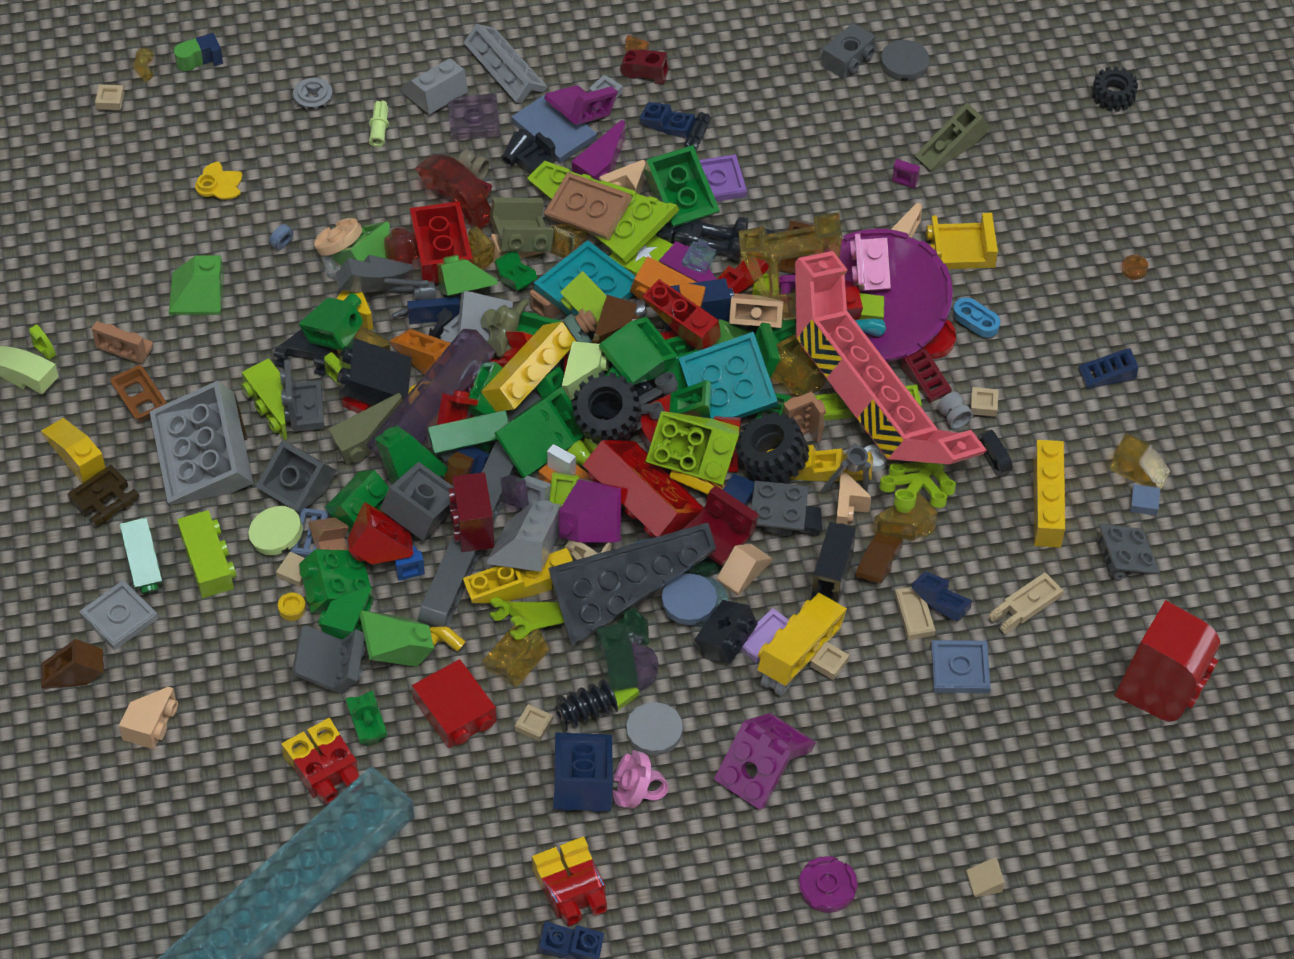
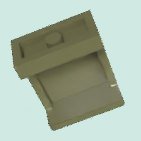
M492 198L489 219L501 251L551 252L554 230L552 227H546L543 221L542 211L544 203L542 198Z

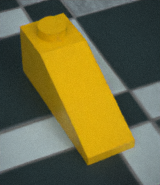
M62 418L41 430L44 438L81 483H84L106 468L102 452L85 433L66 419Z

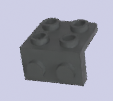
M290 359L284 360L285 369H280V378L283 385L281 397L286 422H291L293 432L325 429L321 380L294 383Z
M303 626L299 630L292 668L293 674L339 694L343 693L360 679V662L365 652L364 632L355 629L341 640L312 627Z

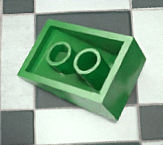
M693 145L646 159L644 174L653 196L661 202L672 203L679 208V211L669 220L672 228L720 213Z

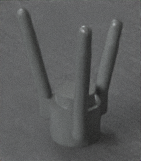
M385 278L384 283L408 286L376 291L383 293L413 292L414 301L436 299L434 282H428V280L417 281ZM408 307L392 313V317L396 318L407 314Z
M854 443L844 454V461H842L839 468L825 483L821 492L825 493L845 469L850 472L862 470L863 489L868 492L871 464L867 462V451L863 447L858 446L857 443Z

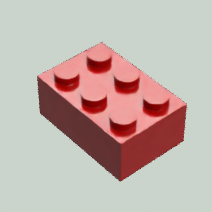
M460 201L410 208V228L421 280L433 281L434 284L439 283L437 264L443 263V258L458 255L459 259H466L473 264Z

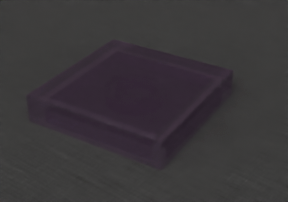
M497 94L460 96L448 102L451 140L500 137Z

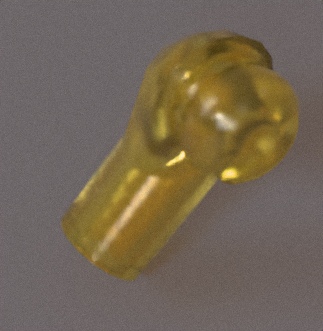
M143 47L136 52L133 67L144 81H149L154 74L147 66V62L152 61L150 57H154L152 50Z

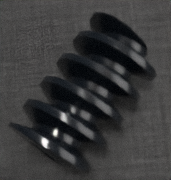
M602 679L598 682V687L591 683L588 685L587 691L583 687L577 689V695L570 691L567 693L566 698L562 695L557 696L555 710L560 725L566 732L568 731L567 722L570 721L576 728L578 727V718L581 717L585 724L589 723L588 714H592L598 720L599 710H602L608 716L610 714L609 706H612L618 712V705L612 688Z

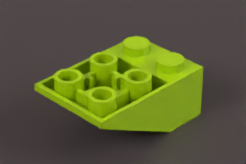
M661 411L646 462L723 485L738 440L739 426L710 418Z

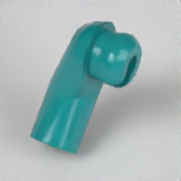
M881 319L855 320L864 333L874 337L882 336L886 331V324Z

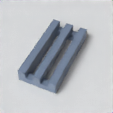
M304 508L300 514L303 532L308 515L312 516L311 521L318 520V517L328 519V511ZM310 527L304 548H299L303 536L302 532L300 540L291 549L292 553L306 558L316 549L315 544L313 550L310 549L313 540Z

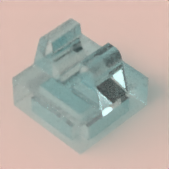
M698 239L697 242L693 241L683 257L682 266L706 274L716 257V249L710 248L709 242Z

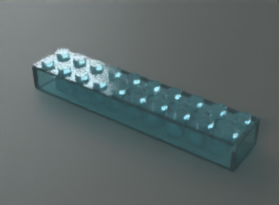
M370 766L158 959H261L414 818L413 800L375 768Z

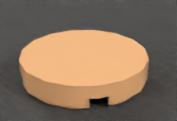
M346 218L335 223L337 227L330 229V227L325 228L314 241L317 252L321 256H328L344 250L353 244L362 233L360 223L355 218Z

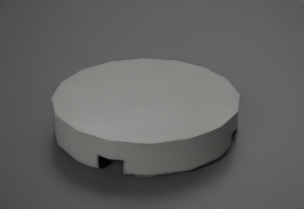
M659 702L645 703L636 707L629 715L626 723L627 737L633 748L646 755L657 756L659 753H668L674 750L680 743L683 734L682 719L677 711L667 704Z

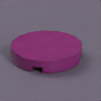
M832 856L818 857L809 861L799 877V893L804 902L812 909L824 913L838 912L847 908L854 900L857 891V878L852 867Z

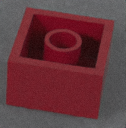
M485 472L452 476L453 487L448 488L455 542H460L462 552L494 548L493 515Z

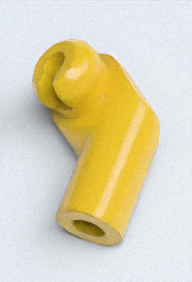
M449 627L430 628L434 646L437 642H445L458 652L466 642Z

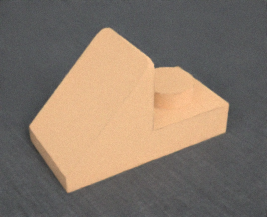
M643 159L599 177V181L604 180L634 190L637 194H640L646 179L644 174L646 162Z
M842 472L836 523L847 525V522L853 523L854 511H870L871 496L852 477Z

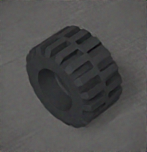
M600 372L597 378H594L593 375L587 377L589 382L585 383L582 381L579 384L580 391L575 390L573 395L575 401H572L573 415L580 432L582 431L587 439L592 438L593 443L599 444L602 440L620 441L622 437L626 440L631 437L630 432H636L638 429L637 422H641L640 412L642 411L640 400L631 382L627 383L626 378L622 375L617 378L616 373L610 372L609 376H605L604 372ZM614 398L622 403L621 411L612 419L600 420L592 415L594 405L602 399Z
M772 412L771 415L767 413L762 414L761 418L757 419L755 417L752 419L751 424H746L743 427L744 432L739 433V441L736 443L738 456L746 472L754 481L773 483L783 481L786 483L790 477L793 476L795 478L799 475L798 471L805 468L804 462L809 459L808 444L799 425L792 417L789 418L784 413L779 416L778 412ZM778 446L776 449L767 452L771 448Z

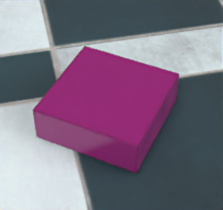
M896 159L893 166L892 181L915 189L918 184L920 166Z

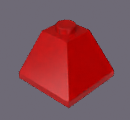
M364 502L348 537L351 555L359 561L365 560L370 564L411 557L414 552L410 531L390 516Z

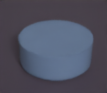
M286 224L280 225L272 233L269 243L277 250L283 249L291 241L293 230Z

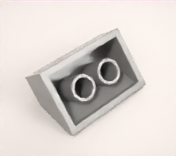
M548 500L534 501L508 520L487 559V564L542 571L559 536V510L561 504H554Z

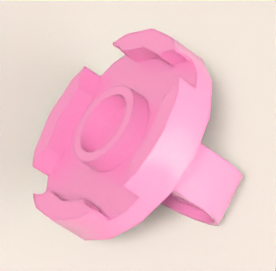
M632 750V755L625 754L614 775V780L618 781V791L613 790L614 801L618 806L627 809H633L638 806L643 798L659 800L667 794L669 789L664 776L658 771L651 770L649 756L636 750ZM652 781H661V785L657 790H647Z

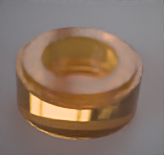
M1130 255L1123 261L1122 272L1129 279L1140 280L1146 276L1149 265L1144 257Z

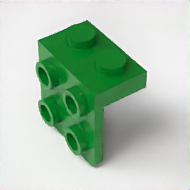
M315 549L299 563V571L303 579L306 600L309 603L311 613L321 614L331 601L364 587H371L364 560H357L351 555L349 550Z

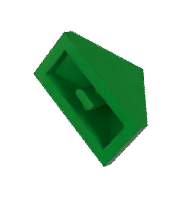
M705 380L671 393L670 412L711 419L712 389L710 381Z

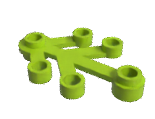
M927 462L893 463L889 467V474L881 477L879 488L884 492H893L896 485L910 484L907 489H899L895 492L893 502L897 511L908 513L915 507L917 494L922 487L931 495L930 504L933 507H945L947 495L955 493L956 482L951 480L943 471L945 464ZM919 471V473L905 474V472ZM931 475L940 482L939 488L930 478Z

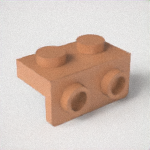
M812 391L799 397H793L783 403V413L787 414L789 418L792 417L796 420L803 435L810 433L816 443L822 441L826 409L823 402L817 400Z

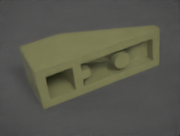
M966 102L914 156L933 172L973 147L991 127L984 117Z
M400 393L328 429L333 444L347 466L354 462H359L365 456L371 454L377 447L374 438L383 434L386 429L392 428L406 412Z

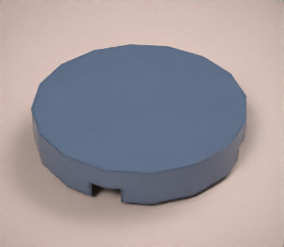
M680 575L666 584L662 593V606L670 619L680 624L694 625L701 620L704 622L710 618L717 604L715 587L709 580L700 575Z

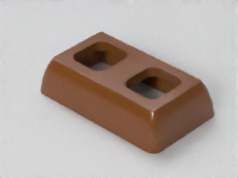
M137 365L110 379L113 387L139 423L151 418L149 411L167 404L141 365ZM134 384H140L143 392L129 397L125 389ZM150 401L155 407L140 414L137 410V406Z

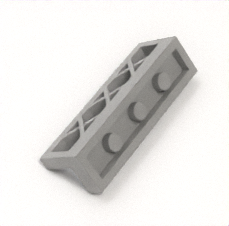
M480 24L474 26L464 44L515 102L523 103L531 90L545 92L547 89L545 83L496 28Z

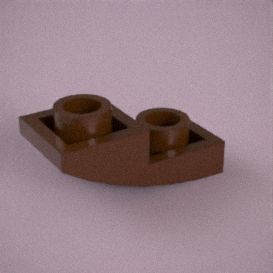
M877 533L861 559L856 576L864 578L869 582L882 583L891 572L892 561L902 549L903 539Z

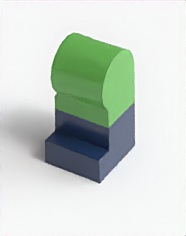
M214 33L182 42L174 49L176 66L181 71H191L196 66L211 62L214 66L223 64L221 47Z

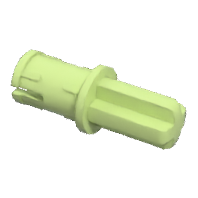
M383 100L374 103L373 116L369 121L371 127L369 144L374 147H382L385 144V131L389 126L387 120L388 105Z

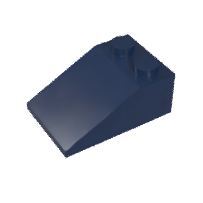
M555 732L553 809H562L564 811L590 810L592 812L611 811L613 791L612 735Z

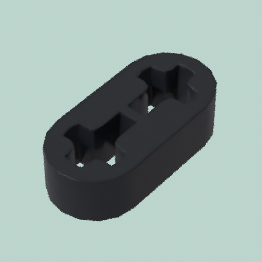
M992 429L979 433L977 438L987 450L983 455L994 473L1000 476L1013 470L1011 458L996 433Z

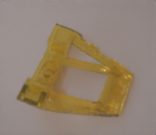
M839 212L815 216V226L767 234L764 226L738 231L742 258L761 296L784 301L782 321L796 319V292L780 295L778 260L824 253L828 248L829 251H834L839 258L842 244ZM757 259L768 261L769 290Z

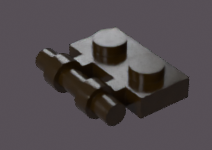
M111 464L67 493L69 501L84 516L93 510L97 513L89 519L94 527L101 523H108L113 519V515L122 509L127 510L132 506V502L140 498L135 489L126 494L123 492L128 487V482ZM112 497L116 499L115 502L107 507L103 505Z

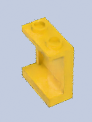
M982 213L980 223L938 224L937 215L931 216L930 225H926V239L931 240L929 245L937 252L938 257L946 264L948 269L996 267L998 248L992 213Z

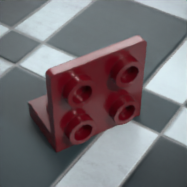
M715 485L709 491L705 508L684 529L708 523L716 546V551L708 557L718 564L724 565L736 545H744L754 535L759 514Z

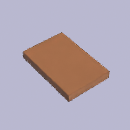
M567 172L544 215L548 219L609 240L633 198L629 193Z

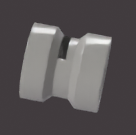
M958 392L947 394L937 404L941 414L947 416L946 421L952 429H959L965 426L973 417V412L967 405L963 404L964 400Z

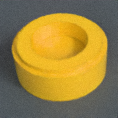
M298 593L284 594L278 601L280 616L288 621L302 618L306 612L305 599Z

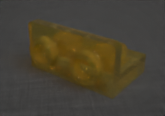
M513 625L482 660L486 669L505 674L511 685L517 687L549 651V647L539 629L532 630L524 638L518 640L510 635V631L519 628V626Z

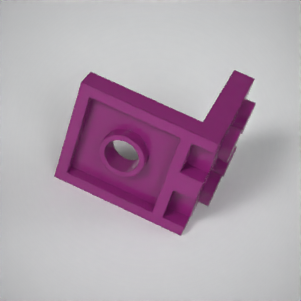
M771 713L745 720L714 780L759 810L764 809L790 759L812 752L816 742ZM748 762L754 763L757 767V775L755 777L749 776L746 772Z

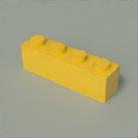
M556 322L543 325L481 391L496 412L515 409L571 349L572 342H576V340L564 323Z
M1037 440L1033 457L1034 546L1061 548L1065 533L1064 441Z
M820 593L811 601L807 600L800 612L790 617L784 629L779 628L769 644L765 643L758 653L760 662L757 670L787 686L811 661L823 644L829 642L841 629L847 608Z

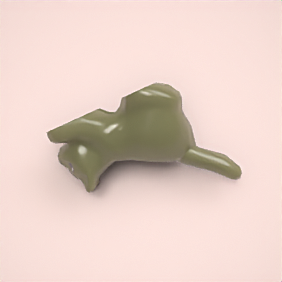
M528 299L520 301L515 309L501 305L497 310L488 309L483 314L480 322L481 326L490 331V337L484 346V358L486 360L493 358L495 355L500 359L504 357L506 351L511 349L506 332L517 330L520 315L529 304Z

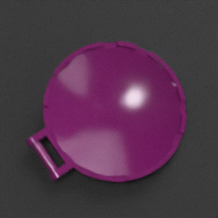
M867 229L844 235V239L833 245L829 243L817 254L834 251L848 270L845 273V280H849L853 284L852 266H857V260H852L850 241H855V234L860 233L861 240L887 238L891 290L860 292L859 289L861 294L884 296L883 321L886 324V331L882 336L878 337L867 333L865 335L886 362L906 357L923 348L942 329L951 310L953 289L946 264L943 263L938 257L937 252L923 240L920 242L909 237L908 233L891 229ZM782 275L778 278V287L781 288L780 301H784L783 305L788 304V316L786 319L792 317L796 322V312H790L791 290L796 289L795 275Z

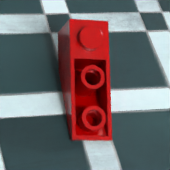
M660 279L642 296V299L685 342L698 351L711 347L721 337L718 319Z

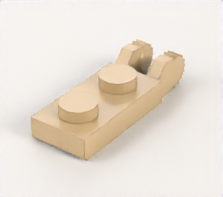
M1045 572L1004 599V602L995 608L988 617L992 622H996L1009 611L1013 616L1004 621L1000 627V630L1007 634L1014 630L1019 623H1024L1061 598L1064 590Z

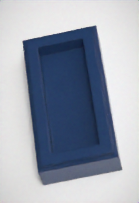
M459 297L407 301L409 325L438 322L439 319L436 317L444 308L452 312V320L460 312Z

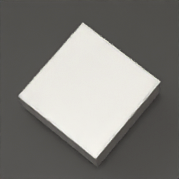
M553 444L547 451L548 467L556 472L575 474L576 456Z

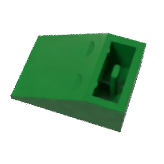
M562 386L542 396L494 433L523 478L547 463V451L553 444L566 450L584 437L583 432H580L576 424L572 402Z

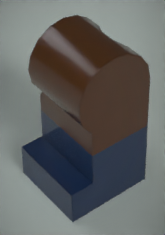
M473 446L460 449L449 457L447 462L448 470L444 475V480L453 486L452 476L482 473L490 454Z

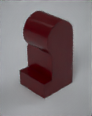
M641 49L628 50L623 57L620 71L628 78L654 79L655 84L664 85L669 71L667 52Z

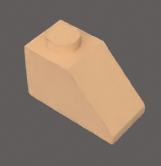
M734 293V296L731 297L729 323L760 326L763 322L769 323L771 327L781 328L784 301L759 295Z

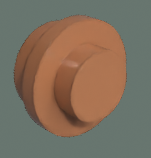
M583 308L579 310V314L575 318L586 334L590 331L595 332V325L598 324L595 315L591 310L587 312Z

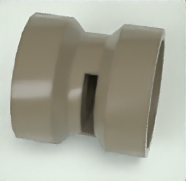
M465 149L460 154L456 163L457 169L480 180L485 178L490 167V160L483 156L477 157L473 151Z

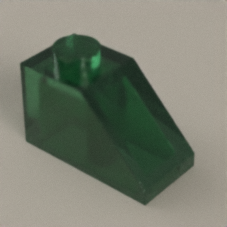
M624 623L596 628L595 651L607 683L613 692L638 687L632 644Z

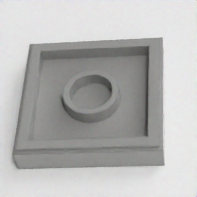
M463 291L460 302L457 342L466 344L478 343L479 347H484L490 337V331L481 326L480 322L483 314L488 309L497 310L501 305L512 308L513 302Z
M124 580L79 611L80 616L114 651L159 619L158 614Z

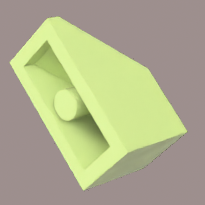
M572 342L562 382V388L570 400L574 399L575 390L580 391L579 384L582 381L585 383L589 382L587 377L593 375L594 378L599 377L598 373L608 371L610 361L607 360L604 352L600 349V344Z

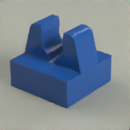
M413 546L414 553L411 557L394 560L398 581L425 575L422 553L415 546Z

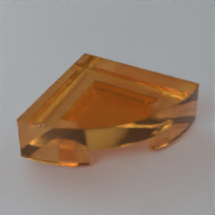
M627 35L625 51L632 49L648 50L649 42Z

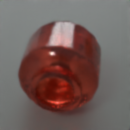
M404 227L392 229L391 233L384 238L386 259L413 264V261L418 257L416 235L407 231Z

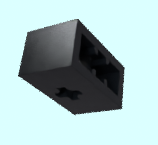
M722 600L694 640L703 658L731 664L747 639L754 632L758 623L749 605Z

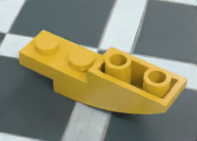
M564 548L550 553L542 571L496 566L464 577L463 582L472 603H490V600L494 597H499L506 601L526 598L553 590L548 568L571 562L573 559L568 548Z

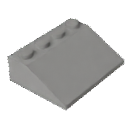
M215 381L149 411L168 504L174 505L231 494L253 484L235 395L232 390L221 382Z

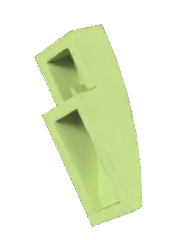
M0 346V377L22 389L28 386L43 394L59 377L56 364L25 350Z

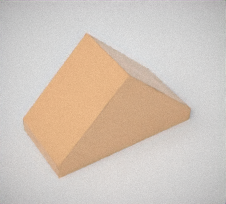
M752 544L736 545L718 575L717 582L739 596L772 562L773 558Z

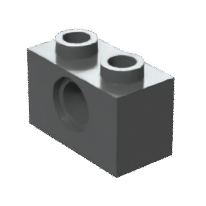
M854 23L850 24L823 48L821 66L844 80L851 73H855L865 60L872 58L875 53V36Z

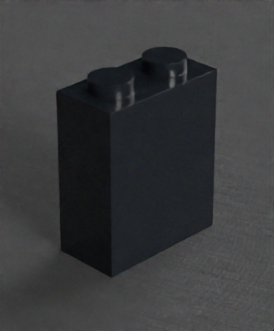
M353 338L348 347H343L340 354L342 368L337 377V382L340 383V395L376 405L400 393L405 404L408 400L412 357Z
M829 522L813 575L811 600L820 593L838 604L840 603L853 559L856 528L843 523Z

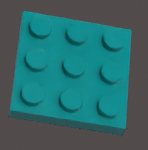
M587 240L534 282V290L568 316L570 314L576 316L579 312L575 308L570 311L561 302L560 299L564 296L560 292L582 271L606 296L611 295L627 300L634 295L630 292L636 276Z
M754 332L679 358L688 386L705 380L711 382V419H714V416L743 418L779 405Z

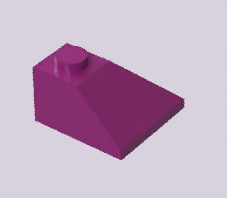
M583 478L578 479L559 510V537L575 542H620L621 488Z

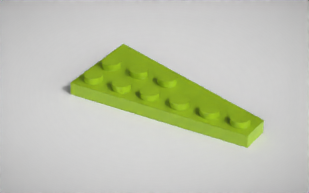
M544 161L527 177L529 182L550 200L554 197L567 172L629 193L633 199L610 239L606 240L593 235L625 263L679 211L678 206L675 204H667L659 201L657 198L637 194L634 190L604 180L592 179L591 176L586 174L580 175L571 172L568 168Z

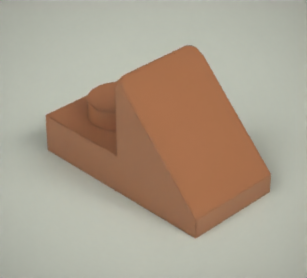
M337 518L309 521L308 524L316 549L348 550L344 539L349 529L348 525Z

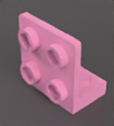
M860 233L855 234V241H850L852 260H857V266H852L854 284L856 286L859 285L860 292L891 290L887 238L861 240Z

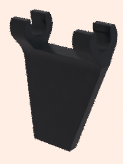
M301 329L275 348L273 355L277 358L274 365L285 368L284 360H288L289 355L313 359L314 365H317L314 374L325 376L324 357L333 352L334 349L309 343Z

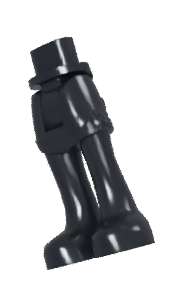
M738 217L732 227L716 226L702 222L699 219L672 228L671 224L667 222L659 230L658 237L668 240L672 244L677 241L691 247L695 251L698 249L710 250L729 256L733 260L741 261L747 239L748 217ZM703 236L718 238L726 241L704 238Z

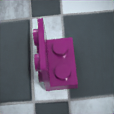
M575 85L546 93L544 99L554 109L566 116L571 123L579 125L609 116L618 91L610 86L587 93L580 86Z

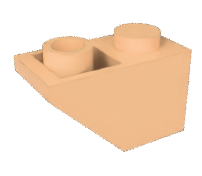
M166 687L130 702L119 724L122 740L154 749L158 740H162L165 736L169 717H173L177 711L178 701L175 698L174 689Z

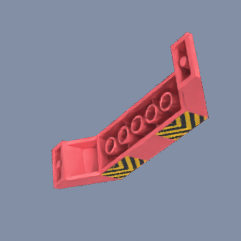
M834 251L798 258L795 262L797 340L886 458L891 460L953 464L983 455L987 450L972 430L958 433L937 429L848 313L845 289V273L848 270Z

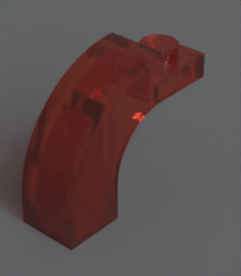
M432 154L415 168L427 189H440L453 198L455 202L460 201L462 212L473 230L481 229L490 221L491 207L486 200L489 194L478 178L462 163L444 154Z

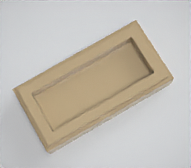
M912 587L895 589L894 595L907 639L913 640L935 636V627L928 604Z

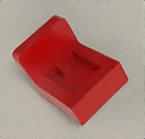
M454 390L453 394L442 393L437 425L466 419L468 405H478V400L470 398V393L466 391Z

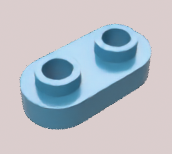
M960 298L955 302L953 316L959 323L982 337H993L998 333L1000 318L996 313L972 298Z

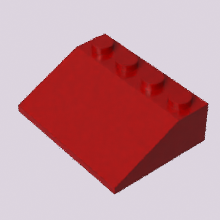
M602 440L583 463V466L589 471L587 473L588 476L595 482L621 488V503L626 507V513L636 520L639 519L645 525L644 530L650 536L655 538L680 531L704 509L685 488L669 477L670 474L663 467L646 462L648 453L637 442Z

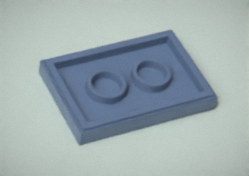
M544 96L511 116V121L519 129L527 130L534 138L538 132L546 138L549 137L555 144V159L558 163H562L597 139V133L585 123L579 125L571 123L560 111L554 109L544 99Z

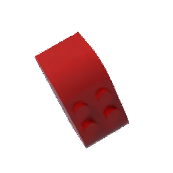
M1165 600L1141 640L1114 696L1164 721L1178 720L1186 707L1193 708L1219 661L1214 658L1220 647L1218 634L1203 620Z

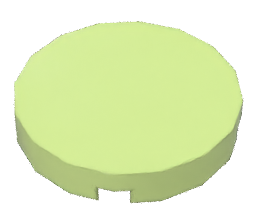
M286 506L271 507L258 514L252 521L248 531L249 539L258 552L265 555H278L282 553L281 550H285L287 547L291 549L301 538L303 525L294 509Z

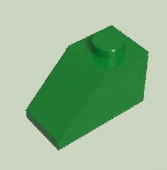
M364 587L331 601L327 611H322L319 618V627H321L322 632L342 640L355 629L362 631L359 613L362 610H371L374 603L372 588Z

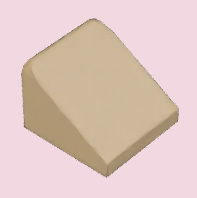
M997 858L989 859L966 870L974 898L1003 892L1004 879Z

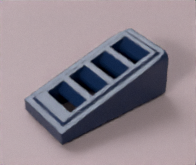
M1131 348L1079 365L1078 370L1086 388L1089 389L1136 379L1138 364ZM1101 369H1105L1107 374H1103ZM1091 371H1095L1096 378H1093Z

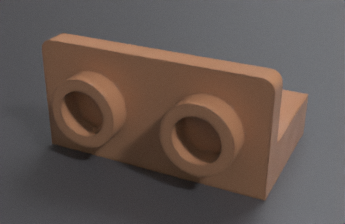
M96 321L91 328L96 348L140 364L144 362L153 348L152 341L144 339L137 333L118 329L112 324Z

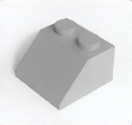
M449 58L409 81L400 90L425 112L431 114L467 93L468 87L465 70Z

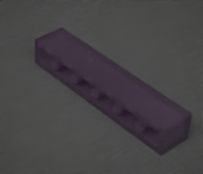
M477 329L461 330L366 444L382 463L383 461L374 438L383 434L388 428L399 426L422 445L427 438V428L437 425L442 393L453 394L454 390L464 391V389L473 384L474 377L477 375L482 364L490 362V358L496 351Z

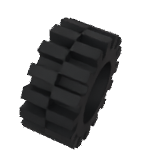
M1114 66L1113 70L1110 67H1106L1105 71L1101 69L1094 79L1092 99H1095L1096 105L1100 103V108L1108 107L1107 111H1112V108H1115L1116 112H1120L1121 107L1123 110H1127L1128 106L1131 107L1133 102H1135L1138 89L1136 76L1133 77L1131 71L1126 73L1127 69L1122 68L1121 71L1118 70L1117 66ZM1108 87H1117L1123 91H1112Z

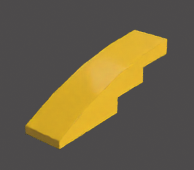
M808 445L809 459L804 462L805 468L799 470V475L795 478L792 476L789 479L828 481L839 468L842 461H844L842 448L816 451L814 445ZM867 452V462L871 464L869 480H872L873 456L871 452ZM845 469L843 471L855 481L863 480L862 470L850 472Z

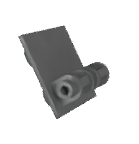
M755 481L751 509L759 514L756 526L804 530L809 486Z
M1106 524L1098 525L1100 532L1098 533L1097 541L1102 549L1105 562L1109 564L1108 568L1111 577H1114L1115 580H1121L1125 577L1127 571L1160 573L1143 529Z

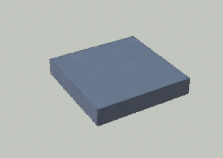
M931 641L934 693H990L987 641Z

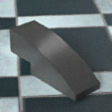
M368 255L364 261L348 258L336 272L339 290L376 292L397 286V284L384 283L385 278L405 279L414 268L412 264Z

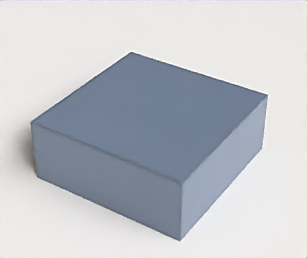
M1133 484L1130 512L1157 516L1160 488Z

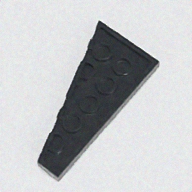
M704 523L548 568L571 647L573 648L714 553L716 546L709 524Z

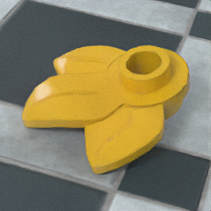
M219 161L211 163L203 169V174L198 177L195 183L196 192L204 197L215 196L224 200L233 199L241 194L237 186L240 184L243 174L241 171H223Z

